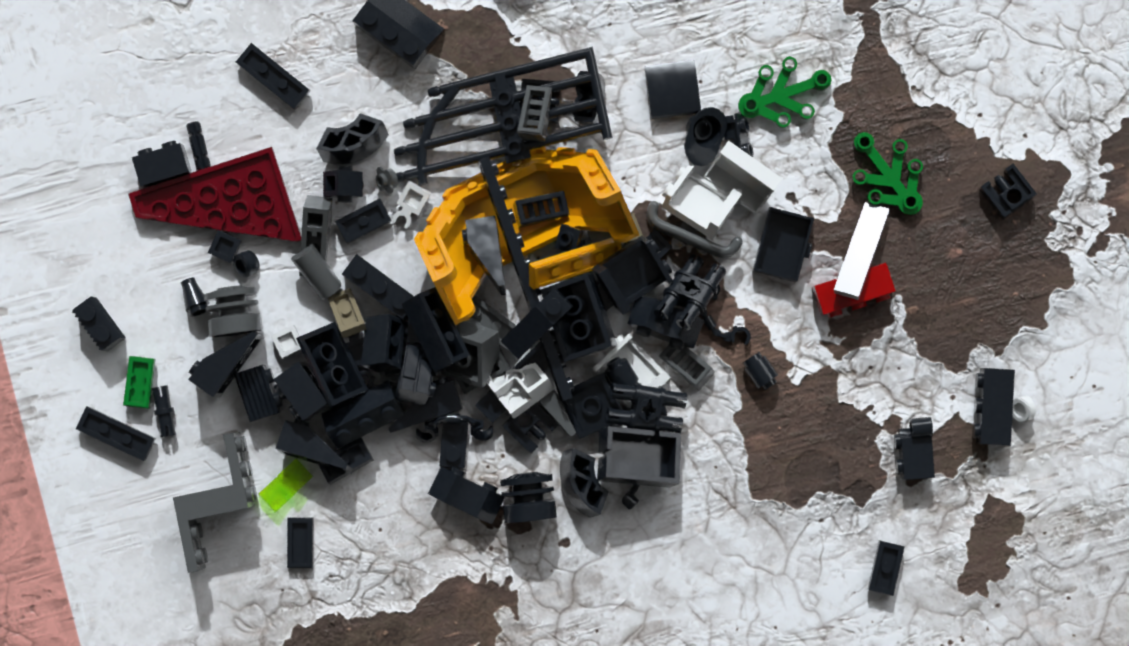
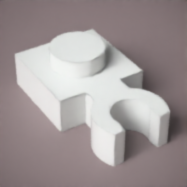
M408 181L396 203L403 208L394 214L392 221L397 222L399 216H404L407 220L404 228L410 227L413 222L412 213L418 216L421 214L431 192Z

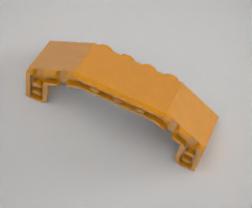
M544 146L530 150L531 158L508 164L505 160L497 164L499 175L496 178L499 186L504 185L508 197L504 201L507 210L512 209L515 219L513 203L516 200L564 191L569 216L520 228L516 219L513 227L515 233H520L525 246L521 248L523 256L556 241L561 224H567L580 230L609 232L612 239L618 243H626L640 235L620 188L597 150L588 149L587 152H576L575 148L566 147L546 150ZM481 173L446 189L442 195L443 202L439 207H434L426 220L427 226L424 231L418 232L414 238L431 279L455 325L469 320L475 313L472 298L487 276L471 254L469 245H464L462 230L466 229L465 220L496 216ZM557 198L553 199L555 212H560ZM544 201L545 214H550L547 201ZM537 203L533 204L535 216H540ZM524 206L523 211L525 219L529 218L527 206ZM496 217L502 263L505 266L511 263L512 260Z

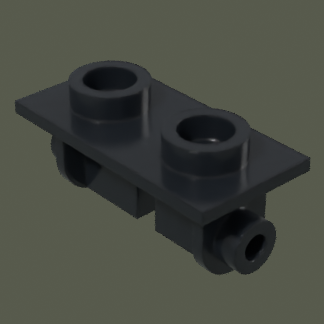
M735 113L734 116H725L727 120L725 140L734 138L733 144L753 157V147L749 143L747 135L750 130L747 118L738 113Z

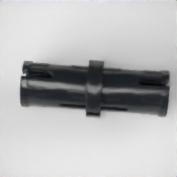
M168 385L160 386L162 397L159 387L152 388L156 406L154 415L158 417L160 438L168 436L166 426L168 427L169 436L177 435L172 416L174 407L170 405Z

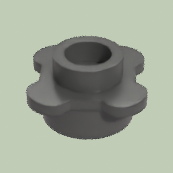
M378 167L376 170V184L381 191H387L388 194L393 193V188H396L398 185L395 171L391 168L383 170L382 167Z

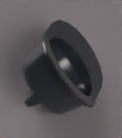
M703 108L687 122L684 149L688 160L694 165H708L715 159L727 129L726 117L718 108Z

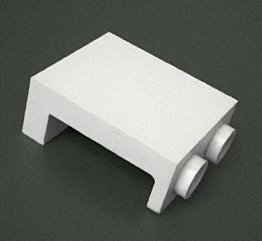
M690 162L687 168L682 166L675 177L676 183L674 185L670 183L662 195L665 197L662 208L713 240L737 206L743 192L734 187L730 194L694 172L695 165Z
M621 334L616 338L617 346H614L607 355L602 352L592 361L595 364L592 370L599 375L605 372L608 367L607 363L613 358H626L639 378L638 383L644 386H663L671 378L639 346L630 334L626 337ZM622 400L631 409V401Z

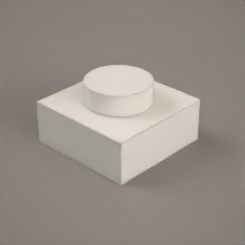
M295 325L271 335L282 359L301 350L296 340L300 335Z

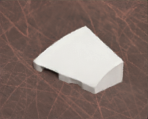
M536 363L526 365L521 369L507 370L506 375L493 379L490 375L486 383L513 419L554 390L549 378Z

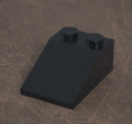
M251 332L203 358L202 361L199 362L197 360L189 370L191 376L188 380L210 396L220 398L235 378L234 374L240 371L264 336L258 332Z

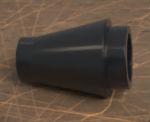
M195 278L183 280L181 286L186 312H189L191 317L206 313L205 307L210 302L204 301V293L198 286Z

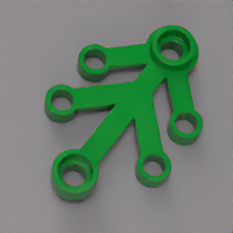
M789 56L782 61V70L771 93L761 96L766 82L774 75L771 66L763 65L758 71L759 77L752 92L746 93L740 98L738 102L739 112L747 118H755L760 115L775 122L778 127L786 128L791 122L790 115L786 112L777 113L765 107L771 103H776L799 114L802 119L808 120L815 113L814 107L811 104H801L788 97L813 88L817 91L826 90L831 84V75L826 70H818L810 79L785 87L791 72L797 67V60ZM787 60L794 63L792 69L786 68L785 62ZM768 69L770 76L763 77L761 71ZM819 75L825 76L826 83L820 84L817 81V77ZM753 101L756 106L750 110L747 108L746 103ZM804 107L810 108V116H805L802 113ZM779 117H787V124H780L778 120Z
M867 132L859 133L853 140L854 149L859 153H866L882 175L868 174L866 171L859 169L852 174L853 183L856 185L865 183L892 187L897 195L882 194L880 190L874 189L867 195V200L872 205H878L879 203L896 205L902 213L907 215H913L920 211L923 199L917 192L919 173L923 169V163L919 159H912L908 162L909 178L907 189L900 181L903 155L908 148L907 142L903 139H897L892 143L893 158L890 168L875 149L872 135ZM867 138L869 141L868 146H862L860 139ZM900 142L904 145L903 151L896 150V143ZM916 162L919 165V170L913 171L911 163ZM857 173L864 175L862 182L856 180L855 175ZM872 193H877L880 198L878 202H874L871 200ZM908 197L914 199V206L910 207L906 204Z

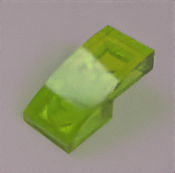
M296 458L258 496L276 513L313 478V475Z

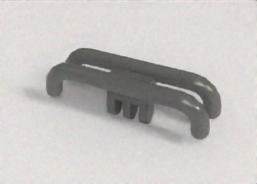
M651 201L648 205L646 213L647 222L660 233L720 258L731 257L742 246L743 240L740 237H735L729 246H721L703 238V233L684 221L679 228L658 217L659 203L657 201Z

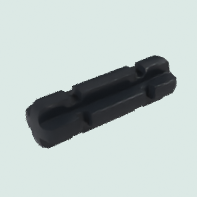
M198 121L190 122L186 127L188 134L191 135L189 139L193 155L197 159L195 160L198 170L211 167L210 160L206 156L208 152L204 136L200 133L202 132L201 124Z

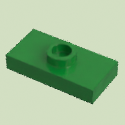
M129 356L123 406L150 409L156 359Z

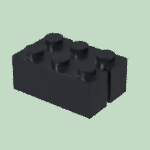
M611 426L599 431L598 454H603V456L598 458L597 481L667 488L679 484L681 433L659 431L654 434L652 430Z

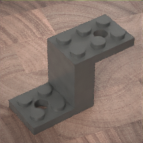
M240 432L223 434L233 485L173 497L188 573L206 568L205 563L208 562L207 550L202 548L200 538H203L201 523H197L196 519L255 506L254 501L258 500L256 488L251 486L249 476L253 475L251 463L246 461L244 451L248 450L246 438L241 436Z

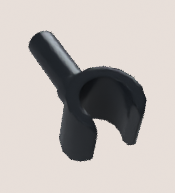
M633 485L622 498L623 505L629 510L639 502V499L634 494L640 485Z

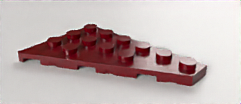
M273 147L128 193L135 217L139 219L295 242L301 241V232Z

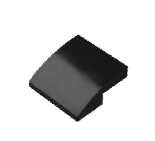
M694 60L645 66L651 119L696 114L701 110Z

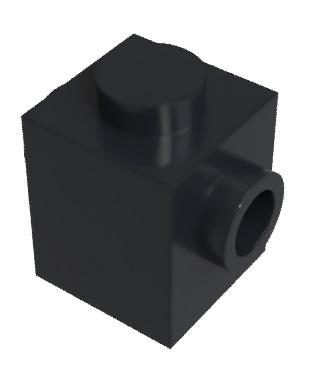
M338 166L337 170L323 172V197L337 198V202L350 203L352 198L363 197V172L353 171L352 166Z

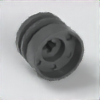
M229 286L203 294L204 301H216L215 305L207 306L205 310L218 313V317L207 321L209 337L232 336L262 330L260 314L248 313L249 307L259 304L258 300L246 299L247 296L257 294L256 287Z

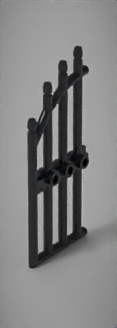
M593 47L428 89L429 97L440 96V94L444 96L430 114L403 121L405 129L424 125L418 142L394 149L395 156L417 153V168L398 172L396 175L398 182L417 178L418 185L428 184L427 175L476 164L479 159L488 156L490 160L505 156L506 163L508 164L531 158L530 150L597 133L602 134L603 140L613 138ZM585 59L588 74L541 85L540 87L552 88V93L591 83L594 98L552 108L549 112V119L596 108L599 123L547 135L545 142L521 139L517 133L521 116L519 101L524 100L526 89L517 91L514 77ZM489 83L492 98L446 109L460 90ZM495 108L496 123L430 139L435 124L438 121ZM529 117V120L539 121L540 119L537 117ZM500 132L503 147L427 165V150Z

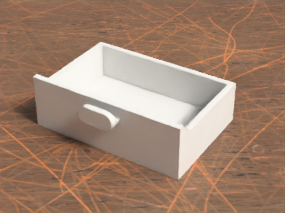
M730 141L726 143L703 176V178L729 194L734 187L742 191L743 194L739 203L755 215L782 180L781 177Z

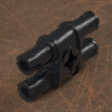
M691 254L684 267L675 272L673 282L664 289V297L654 310L657 318L661 319L664 314L662 320L667 321L676 305L684 307L685 309L676 320V323L682 329L687 324L685 330H690L697 317L706 312L708 303L712 297L716 296L717 286L726 274V269L720 265L716 270L718 264L714 263L704 279L697 277L696 274L704 265V261L700 256H697L694 261L695 254Z
M636 383L633 386L611 384L610 388L613 391H609L610 399L628 400L632 404L629 411L607 408L606 414H609V416L605 415L606 424L624 425L632 429L652 430L654 433L659 432V430L681 433L682 428L679 425L683 426V418L661 415V410L663 406L685 409L687 403H684L682 400L687 401V393L666 391L663 386L651 387L641 385V383ZM647 404L651 406L650 410L647 409L645 412L641 410Z

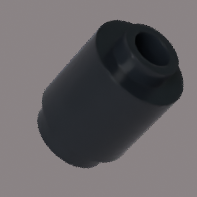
M757 352L743 362L746 367L744 370L757 389L763 387L766 390L777 382L775 377L778 376V373L765 355L762 356L760 352Z
M616 357L607 363L608 367L605 373L612 383L630 386L638 383L639 378L626 358L620 359V357Z

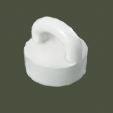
M1029 396L1014 399L1012 417L1022 423L1033 419L1036 407Z

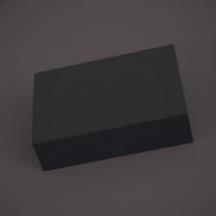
M769 207L752 271L798 282L804 257L809 259L812 244L808 243L814 218Z

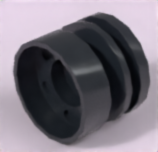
M527 472L513 474L506 479H500L501 486H512V491L501 492L502 496L514 499L513 503L503 506L505 523L536 521L557 517L555 500L543 498V494L554 491V486L542 487V482L553 481L552 474Z

